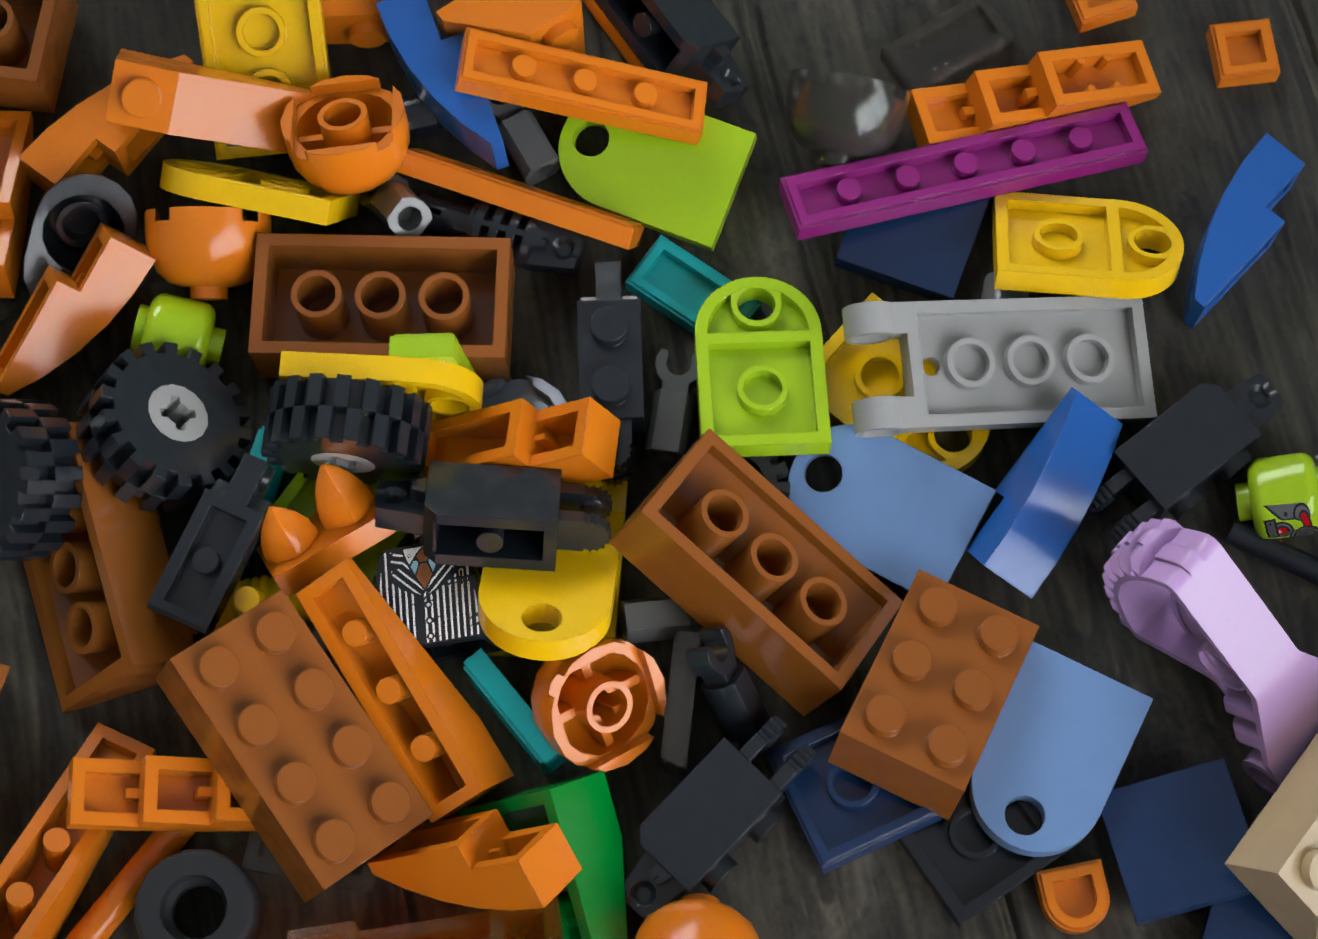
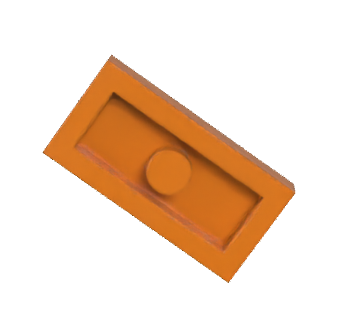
M321 463L315 484L317 513L307 518L294 510L269 506L261 528V545L256 547V550L280 591L283 590L288 596L319 578L343 560L353 558L397 532L395 530L375 527L376 494L368 483L364 484L363 481L345 469Z

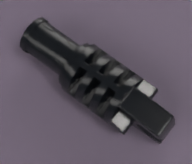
M428 193L421 194L420 199L429 207L433 218L423 232L440 237L510 238L515 267L528 271L570 276L577 274L586 246L583 235L484 201L482 203L477 202L473 207L433 197Z

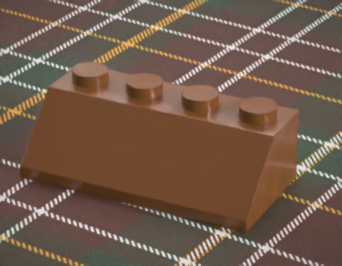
M69 422L72 429L66 435L67 439H76L75 426L79 422ZM77 439L80 451L88 443L89 439ZM81 453L73 457L74 466H83V480H75V493L82 494L80 508H71L69 515L76 521L72 532L60 533L65 543L58 551H49V557L41 560L23 561L62 713L74 712L159 685L155 677L168 660L194 644L193 633L190 628L147 608V603L169 561L157 508L152 513L139 510L140 498L134 495L126 503L116 498L114 494L119 489V486L111 479L102 486L93 476L100 468V465L96 460L85 464Z
M710 428L649 493L609 541L611 546L703 627L724 625L733 638L735 656L803 716L843 689L903 603L895 593Z

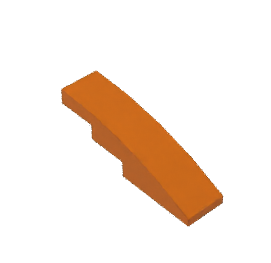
M1135 40L1037 52L1027 65L977 70L971 74L965 83L911 89L902 103L917 147H922L1126 102L1128 107L1156 99L1162 92L1143 41Z
M145 755L142 760L73 757L69 762L66 829L183 832L256 831L208 758Z

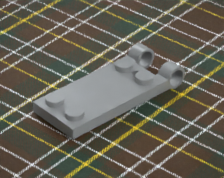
M1076 296L909 302L867 301L851 304L842 309L844 336L847 344L868 345L899 339L905 396L901 397L876 396L854 401L852 403L855 437L882 438L902 433L1042 427L1071 387L1122 424L1147 423L1157 418L1142 298L1115 299ZM923 360L931 361L935 365L936 372L934 376L924 373Z

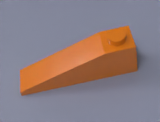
M121 49L115 59L104 121L168 135L288 153L280 125L284 109L293 98L296 107H298L301 103L313 99L317 95L311 94L310 89Z
M352 558L343 560L296 593L301 605L367 716L434 815L429 818L431 823L466 808L515 776L479 716Z
M98 722L75 757L142 760L145 755H156V749ZM69 765L0 864V939H57L115 830L66 829Z

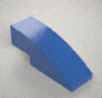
M383 0L375 3L397 62L416 94L452 135L474 154L497 170L509 166L503 139L489 100L454 91L464 33L441 40L427 0Z
M1268 133L1263 136L1245 158L1229 183L1209 220L1196 251L1187 285L1183 322L1191 329L1203 319L1265 253L1285 223L1271 209L1292 188L1305 163Z
M1071 387L996 488V492L1003 496L1004 499L966 550L989 570L1032 599L1056 565L1079 527L1110 462L1123 424Z

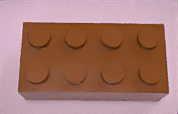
M257 233L248 354L260 378H279L281 351L389 356L390 336H394V334L453 333L475 373L483 382L494 378H502L506 382H510L515 282L511 239Z
M283 590L170 658L155 677V680L221 776L304 903L323 892L434 815Z

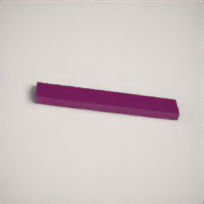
M1122 102L780 178L778 191L795 237L799 241L1144 162L1148 149L1127 103Z

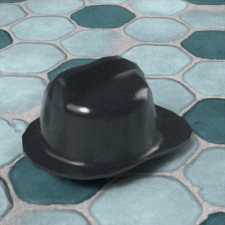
M78 174L60 180L45 192L36 209L24 256L23 277L30 295L33 294L48 265L70 276L72 275L101 222L132 238L135 237L137 212L131 196L119 183L102 175Z

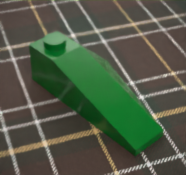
M604 771L556 781L459 810L460 816L497 809L510 832L558 823L582 867V870L545 908L507 910L513 922L506 929L510 939H627L622 834Z

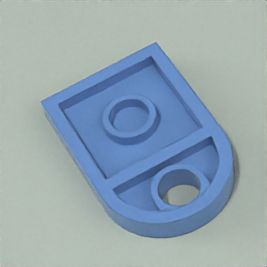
M854 424L831 427L832 444L830 454L797 455L795 457L788 477V482H790V495L788 499L865 568L908 591L919 569L949 583L996 493L995 489L892 436L882 438L855 437ZM818 457H831L838 461L842 467V479L838 486L831 491L818 492L807 484V467Z
M1033 641L969 780L970 803L981 828L1000 846L1024 856H1052L1065 852L1077 845L1086 837L1099 819L1153 698ZM1015 801H1026L1033 804L1041 815L1040 830L1031 835H1020L1012 831L1005 820L1006 807Z

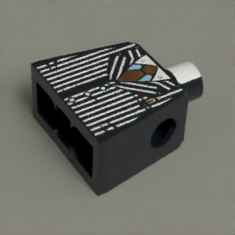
M413 534V545L387 549L378 557L375 588L434 662L468 657L480 648L485 653L504 651L486 636L479 622L478 594L483 567L435 564L423 554L424 537Z

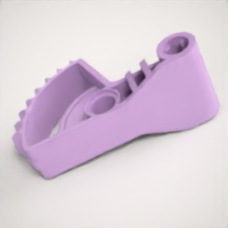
M1151 518L1148 522H1142L1133 532L1129 531L1111 552L1112 556L1103 566L1105 570L1102 574L1105 583L1104 588L1107 596L1110 598L1112 608L1119 613L1121 624L1129 628L1136 638L1209 677L1219 686L1225 694L1223 698L1225 711L1236 716L1233 721L1236 740L1253 747L1252 751L1242 761V767L1246 774L1261 789L1273 796L1318 733V658L1297 649L1222 545L1214 537L1200 531L1183 528L1172 519L1163 518L1159 520Z

